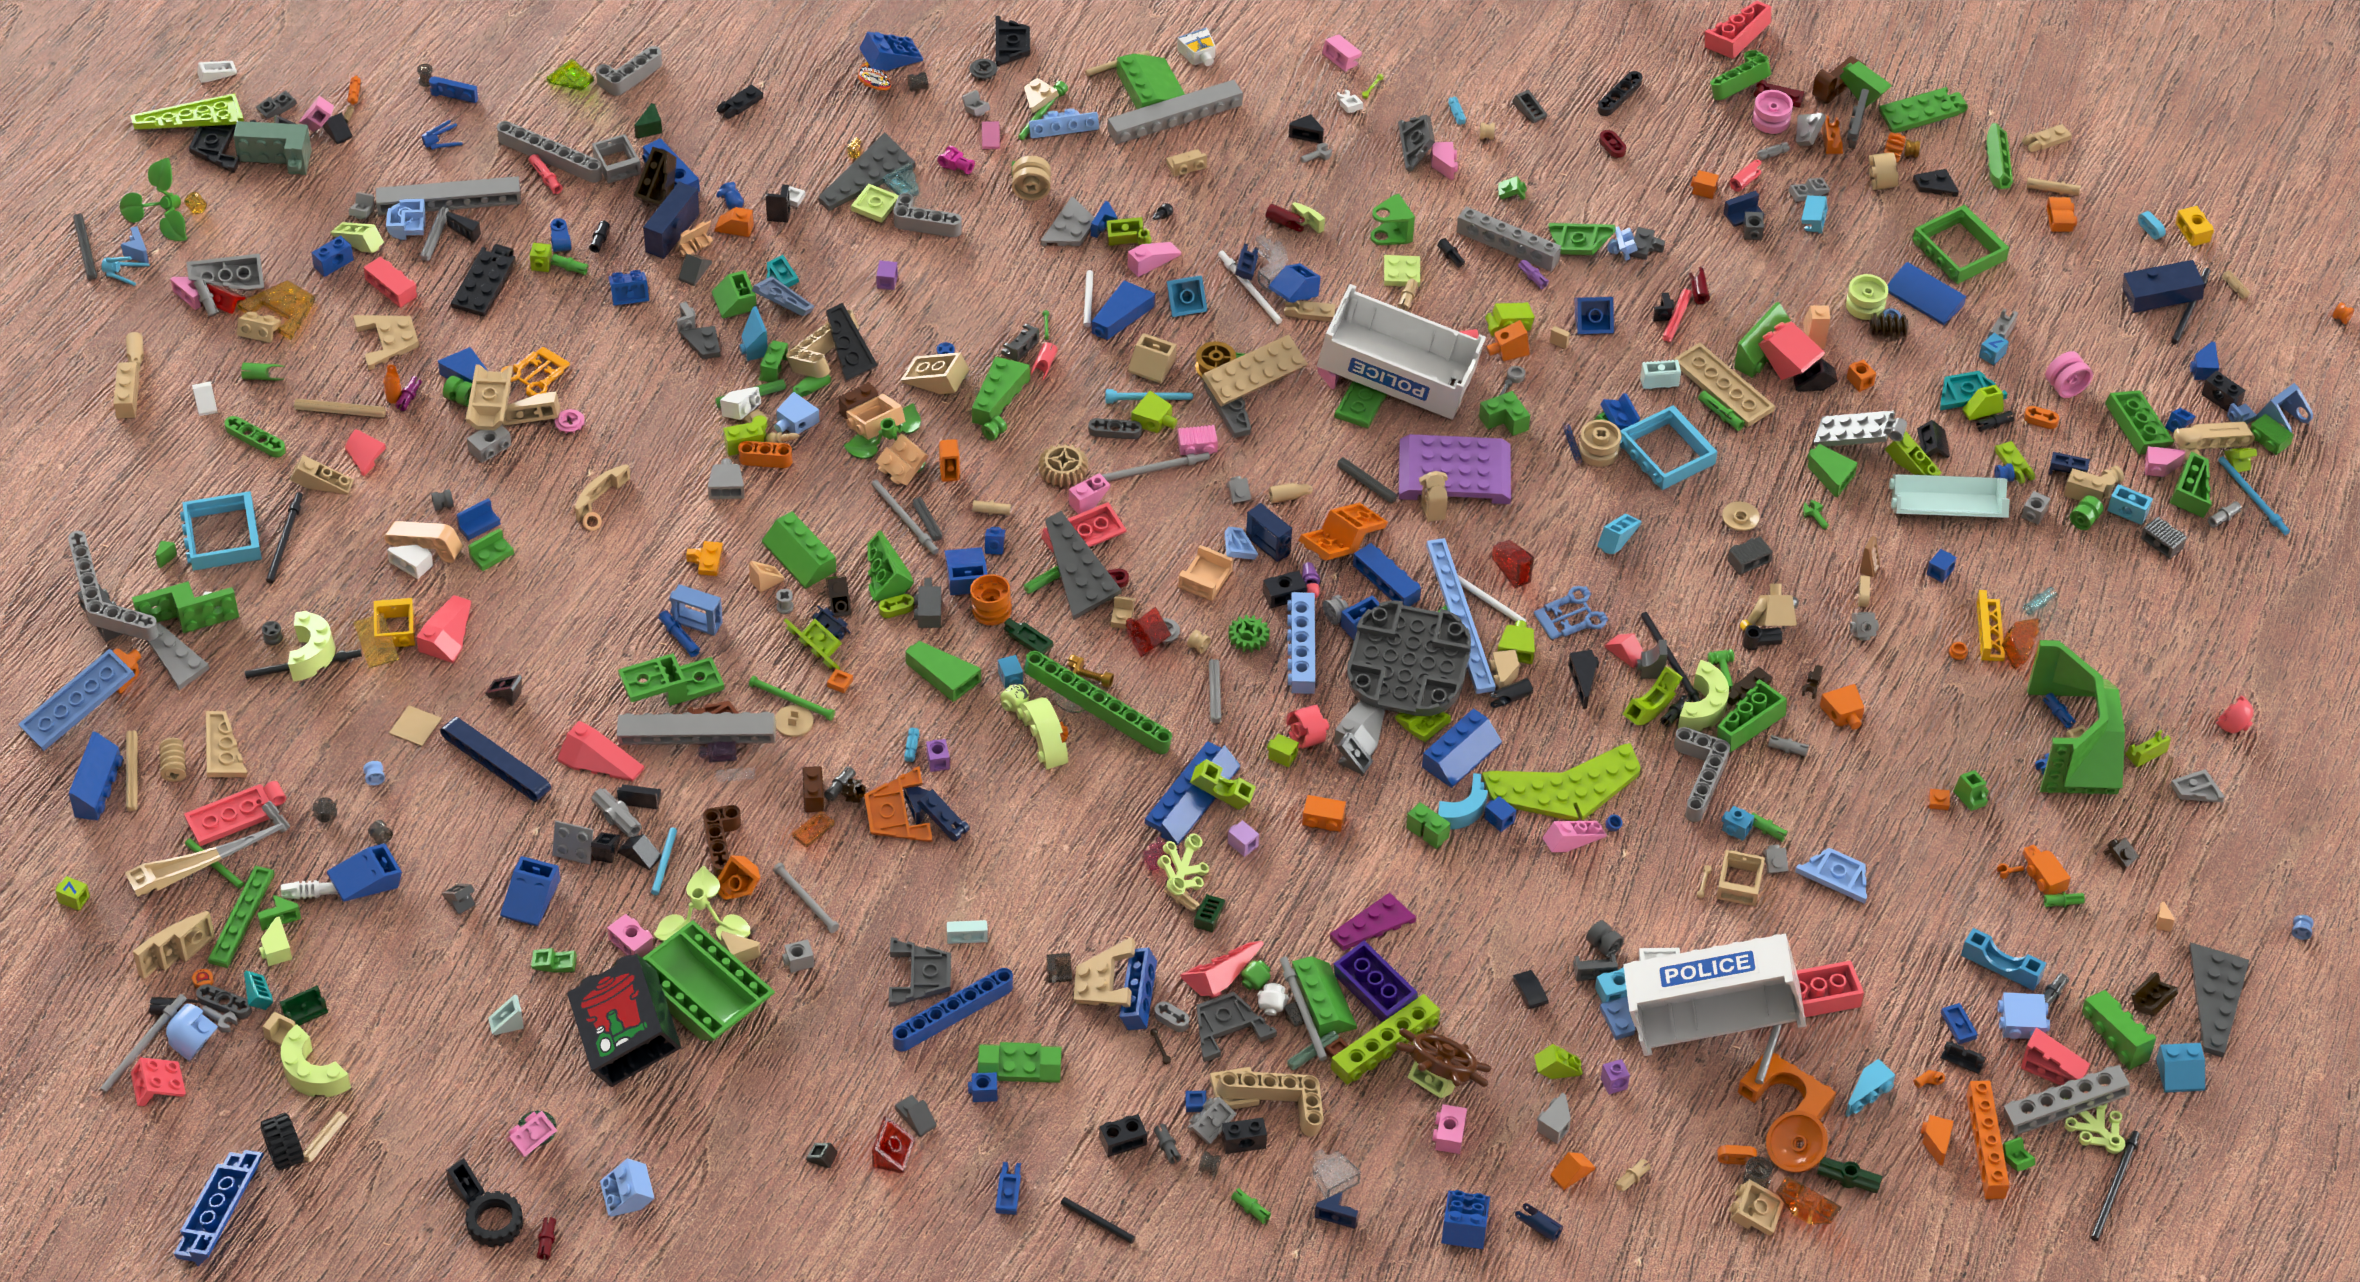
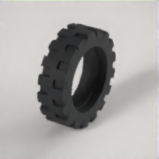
M495 1191V1193L486 1192L483 1196L479 1195L474 1202H470L469 1209L466 1210L465 1220L469 1235L471 1234V1238L475 1242L478 1241L482 1246H504V1243L512 1242L513 1238L520 1234V1229L523 1228L520 1203L518 1204L514 1196L510 1197V1194L506 1192L503 1194L501 1191ZM500 1207L511 1213L512 1219L510 1223L500 1230H485L477 1224L479 1215L490 1208Z

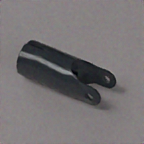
M1525 678L1491 692L1490 696L1492 698H1499L1491 702V707L1498 708L1533 694L1531 682Z
M152 997L150 1000V1015L162 1016L163 1010L167 1005H171L176 998ZM186 999L183 1004L199 1003V1001L195 999Z

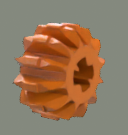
M1891 132L1885 144L1883 153H1894L1896 163L1900 160L1906 141L1905 136Z

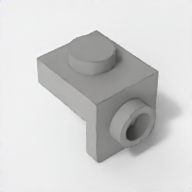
M977 90L962 96L967 113L974 116H982L986 111L990 110L989 103L980 100Z
M357 192L355 204L349 208V215L355 216L357 219L367 218L373 212L374 195Z
M687 302L680 303L681 318L677 319V331L679 333L681 330L696 328L694 309L690 308Z
M1241 476L1230 478L1231 481H1228L1226 486L1229 488L1232 504L1251 501L1247 478L1242 479Z
M1769 845L1768 849L1763 851V855L1766 857L1767 874L1788 872L1786 847L1780 848V845Z

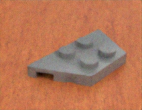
M1071 197L1041 239V245L1047 246V243H1058V246H1081L1091 231V223L1095 217L1074 197Z

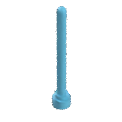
M1106 389L1105 402L1106 404H1113L1117 400H1142L1147 393H1117L1113 389ZM1155 393L1164 400H1192L1194 397L1192 393Z

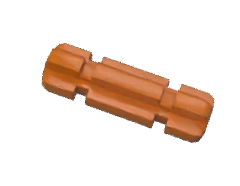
M358 76L351 77L347 101L352 105L358 103L361 79Z

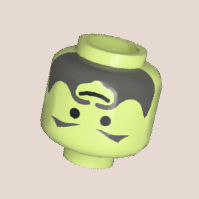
M1011 684L1000 695L1002 707L1006 711L1016 712L1021 703L1029 701L1028 690L1021 684Z

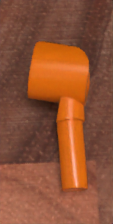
M2004 863L1997 866V872H2000L2002 879H2006L2010 873L2024 871V866L2009 868Z

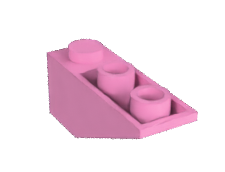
M1554 821L1543 836V840L1551 852H1568L1605 838L1607 835L1598 821Z

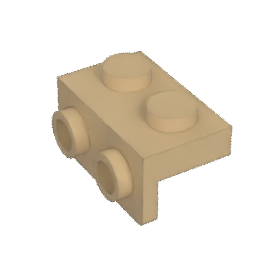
M247 312L238 318L237 335L270 343L273 340V331L281 326V320L275 319L274 316L270 315L259 316L256 312Z

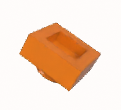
M835 669L827 681V687L845 693L853 681V675Z
M1930 788L1929 809L1949 810L1950 790Z

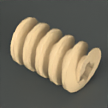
M167 738L159 746L161 777L169 782H179L186 777L184 742L178 738Z

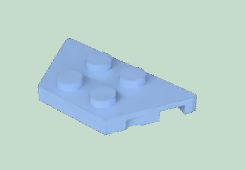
M1828 848L1822 851L1820 855L1810 858L1806 864L1797 865L1795 873L1865 904L1867 894L1866 866L1864 863Z

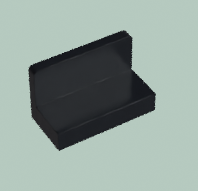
M782 184L780 194H766L767 221L788 223L791 210L789 185Z
M1933 420L1917 428L1920 447L1928 457L1938 452L1945 458L1950 457L1945 429Z
M622 784V787L617 789L618 801H623L626 806L657 809L661 797V789Z

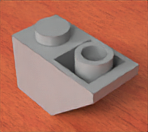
M1561 1093L1558 1098H1554L1546 1112L1542 1111L1537 1118V1131L1556 1144L1559 1143L1570 1128L1571 1117L1566 1094Z

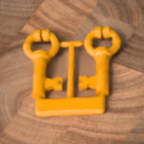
M541 347L536 352L530 353L518 364L513 365V372L517 375L511 377V382L519 379L520 382L528 385L526 395L529 397L547 393V386L563 374V370L570 366V363L545 347ZM539 355L547 361L544 364H542V362L540 360H536V358ZM551 362L559 368L555 370L547 365ZM529 363L534 364L535 367H538V364L541 365L525 379L520 378L521 370ZM508 366L503 367L501 372H503ZM547 366L544 372L549 373V376L538 382H527ZM539 386L543 391L536 393L531 388Z

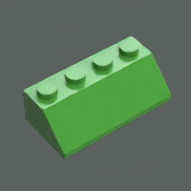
M1776 302L1738 343L1734 368L1751 378L1757 372L1760 373L1767 362L1769 363V360L1758 345L1763 340V336L1768 332H1773L1777 324L1791 322L1779 302Z
M793 511L778 518L762 539L764 546L805 589L836 572V557Z
M1312 956L1292 961V968L1297 975V983L1319 1038H1322L1331 1031L1339 1034L1357 1029L1355 1020L1330 963Z

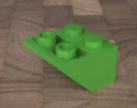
M745 270L728 274L712 290V296L722 318L751 312L752 308L757 306L756 294L752 291L753 287Z

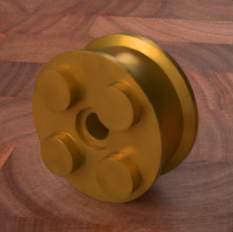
M1218 341L1203 344L1196 353L1197 374L1203 380L1202 375L1236 359L1234 349L1230 345Z

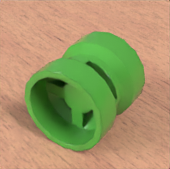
M996 415L989 423H985L981 430L988 440L994 441L998 434H1002L1007 430V425L1000 416Z

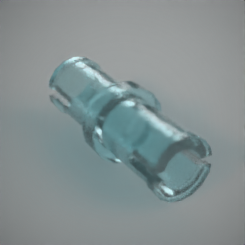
M2048 587L2042 593L2034 595L2031 601L2023 605V610L2030 608L2025 613L2032 615L2039 608H2044L2047 602L2056 597V591L2050 594L2054 588Z

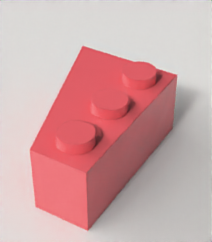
M2036 1027L2027 1044L2021 1069L2061 1086L2070 1080H2078L2086 1076L2090 1063Z

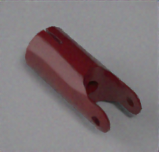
M1275 204L1269 205L1265 218L1295 231H1304V227L1296 223H1304V217Z
M1700 266L1698 276L1694 278L1690 272L1689 277L1694 301L1701 305L1710 300L1705 272Z

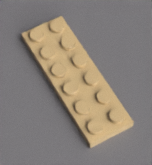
M1288 334L1204 373L1202 378L1222 407L1305 368L1308 363Z
M1698 343L1673 359L1674 361L1678 360L1680 370L1727 409H1732L1734 414L1745 422L1744 425L1746 427L1751 426L1774 411L1775 405L1703 344Z

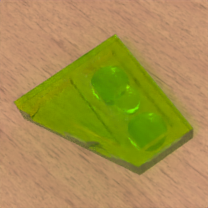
M572 58L546 77L547 81L551 84L580 91L595 81L594 77Z

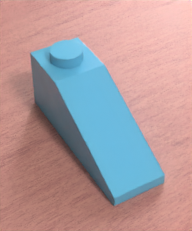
M1625 513L1604 526L1597 547L1607 554H1615L1622 549L1641 525L1642 521Z

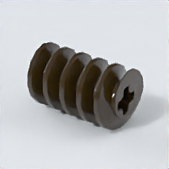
M1873 312L1870 319V334L1872 330H1874L1875 335L1882 331V335L1885 336L1886 332L1889 331L1890 336H1892L1894 331H1896L1897 337L1900 336L1901 332H1903L1904 337H1907L1908 318L1906 319L1905 314H1902L1900 319L1898 314H1894L1892 318L1889 313L1886 317H1884L1883 313H1880L1877 317V314Z

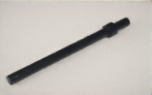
M2204 268L2201 274L2204 288L2208 283L2207 278L2211 272L2209 268ZM2197 301L2188 303L2171 339L2173 344H2178Z
M300 492L295 494L293 502L290 503L289 515L266 578L268 583L274 582L296 515L300 512V503L303 494Z
M361 649L347 652L345 650L337 651L331 662L339 661L341 663L346 662L347 659L362 657ZM288 663L247 670L245 671L246 678L289 671L290 669Z

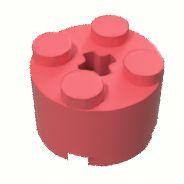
M1317 705L1289 712L1287 715V726L1290 725L1291 731L1288 733L1290 739L1299 742L1298 748L1302 747L1303 749L1325 742L1329 723L1326 719H1323Z

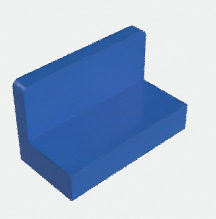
M489 498L456 515L458 529L468 541L501 524L499 517L492 510Z

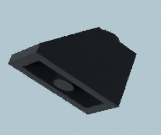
M1822 358L1803 373L1793 376L1795 388L1798 392L1824 391L1838 381L1835 368Z

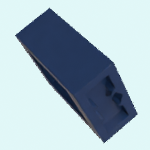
M1262 503L1247 512L1246 535L1249 540L1276 562L1288 557L1291 553L1292 527Z

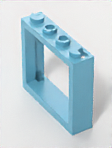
M1674 405L1620 430V447L1630 455L1633 461H1636L1642 471L1647 473L1654 484L1658 485L1662 490L1716 464L1718 451ZM1670 424L1700 457L1664 474L1634 440Z
M251 491L182 502L183 511L180 512L181 521H185V524H182L183 535H187V538H184L185 548L189 549V552H186L188 564L192 563L193 571L262 559ZM246 509L251 546L196 554L191 518Z

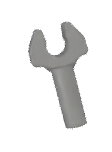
M1327 143L1317 144L1316 151L1300 157L1301 162L1305 163L1318 157L1328 160L1332 156V149L1327 150Z
M206 1005L202 1008L203 1014L218 1021V1030L221 1032H231V1028L226 1022L238 1024L235 1014L231 1011L222 1015Z

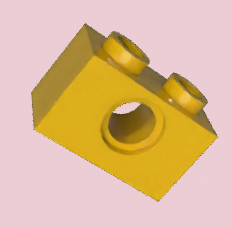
M2198 206L2178 210L2175 224L2192 247L2211 242L2214 228Z

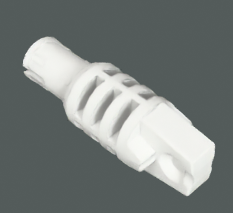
M314 880V882L308 881V883H305V881H302V883H299V881L281 885V896L288 899L298 900L300 897L312 899L314 896L318 898L320 895L338 894L332 882L319 883V881Z

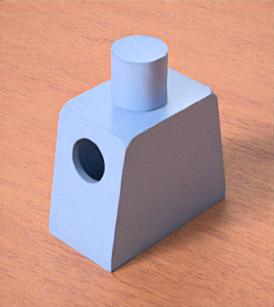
M793 392L777 409V423L774 425V428L777 432L781 433L787 429L791 433L799 434L820 422L819 409Z

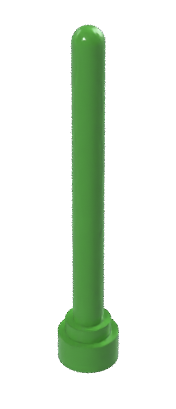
M1057 81L1053 86L1058 91V97L1064 96L1068 91V86L1062 81ZM1058 97L1040 108L1030 121L1041 119ZM1029 123L1018 135L1020 140H1024L1030 133Z

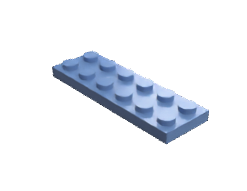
M108 649L18 725L45 751L134 677L135 674L111 649Z

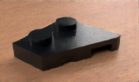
M1947 169L1915 174L1913 176V181L1919 192L1938 195L1946 192L1953 193L1952 197H1958L1959 191Z

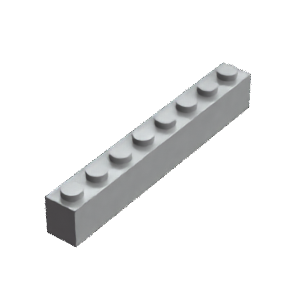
M1235 80L1227 81L1108 118V132L1116 144L1123 143L1242 106L1243 92Z
M519 176L376 188L378 216L387 215L388 208H392L399 203V200L424 199L425 212L439 211L441 207L454 210L521 204Z
M709 712L702 714L645 713L643 715L626 713L618 715L617 723L619 745L775 743L776 738L775 714L770 712H742L738 714L729 712L721 714Z

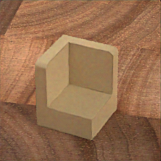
M274 1012L263 1025L265 1039L281 1046L286 1034L296 1025L295 1021Z

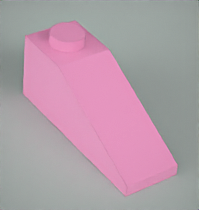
M1171 242L1142 244L1128 251V268L1139 277L1181 255V252Z

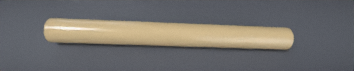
M1148 50L1137 53L1140 55L1150 56V52ZM1117 60L1085 70L1086 76L1116 68Z

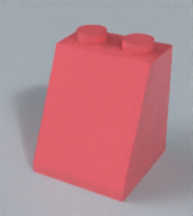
M1792 321L1785 324L1783 322L1777 324L1774 327L1775 330L1765 334L1763 340L1758 344L1781 380L1803 373L1825 354Z

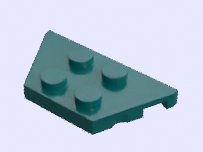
M1980 371L1946 376L1943 383L1940 411L1964 407L1978 389L1996 385V383L1986 378ZM2004 390V391H2002V392H2003V399H2007V395H2008V394H2007V392Z

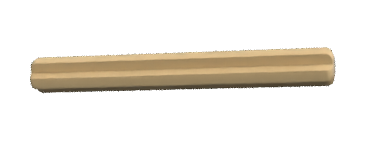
M295 399L294 402L296 410L384 418L386 414L385 407L307 399Z
M135 730L127 731L126 808L129 812L137 810L138 735Z

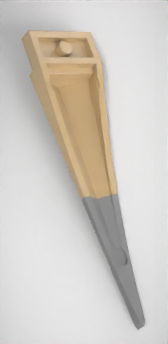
M280 823L250 836L211 849L171 859L144 863L125 872L137 897L145 895L152 889L156 888L158 891L283 829L285 826L283 823Z

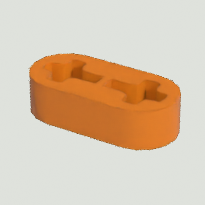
M2029 406L2025 409L2024 420L2029 424L2054 429L2058 426L2059 415L2054 411Z
M1722 1145L1717 1149V1158L1723 1164L1752 1165L1757 1162V1150L1751 1146Z

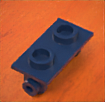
M817 606L820 611L812 616L813 620L816 619L825 628L830 625L827 630L839 640L844 637L845 631L849 634L851 633L847 629L848 624L840 617L838 619L834 618L835 614L827 607L822 609L820 606Z

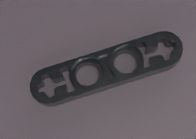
M1637 71L1629 72L1599 101L1598 113L1602 116L1611 115L1642 85V74ZM1626 87L1629 90H1622L1621 88ZM1611 97H1618L1619 99L1614 100Z

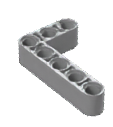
M1681 727L1676 731L1674 748L1676 751L1705 761L1688 798L1685 813L1689 821L1698 822L1703 818L1727 764L1730 744L1711 735Z

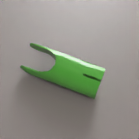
M243 362L241 370L245 371H241L242 379L281 381L284 379L271 378L268 372L271 367L285 366Z
M828 374L822 378L808 376L793 387V392L801 397L809 395L830 384V375Z

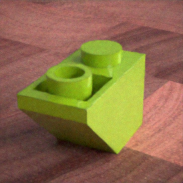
M1997 385L1980 388L1962 408V412L1969 420H1977L1981 417L2004 412L2003 392Z
M1554 1044L1534 1055L1538 1073L1550 1079L1576 1077L1583 1074L1579 1057Z

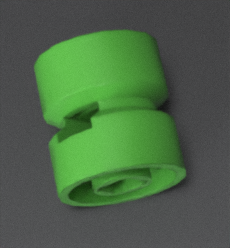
M450 376L444 384L443 397L468 407L472 383L464 382L463 379L456 376Z
M2085 496L2070 513V521L2076 528L2088 530L2103 513L2104 507L2096 497Z

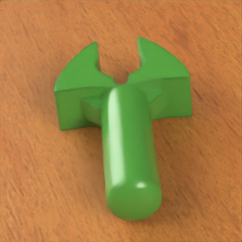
M1810 500L1812 508H1809L1804 502V517L1813 516L1822 529H1827L1829 524L1819 513L1822 511L1823 505Z

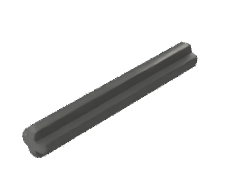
M1342 457L1338 460L1337 466L1389 503L1396 501L1397 494L1346 458Z

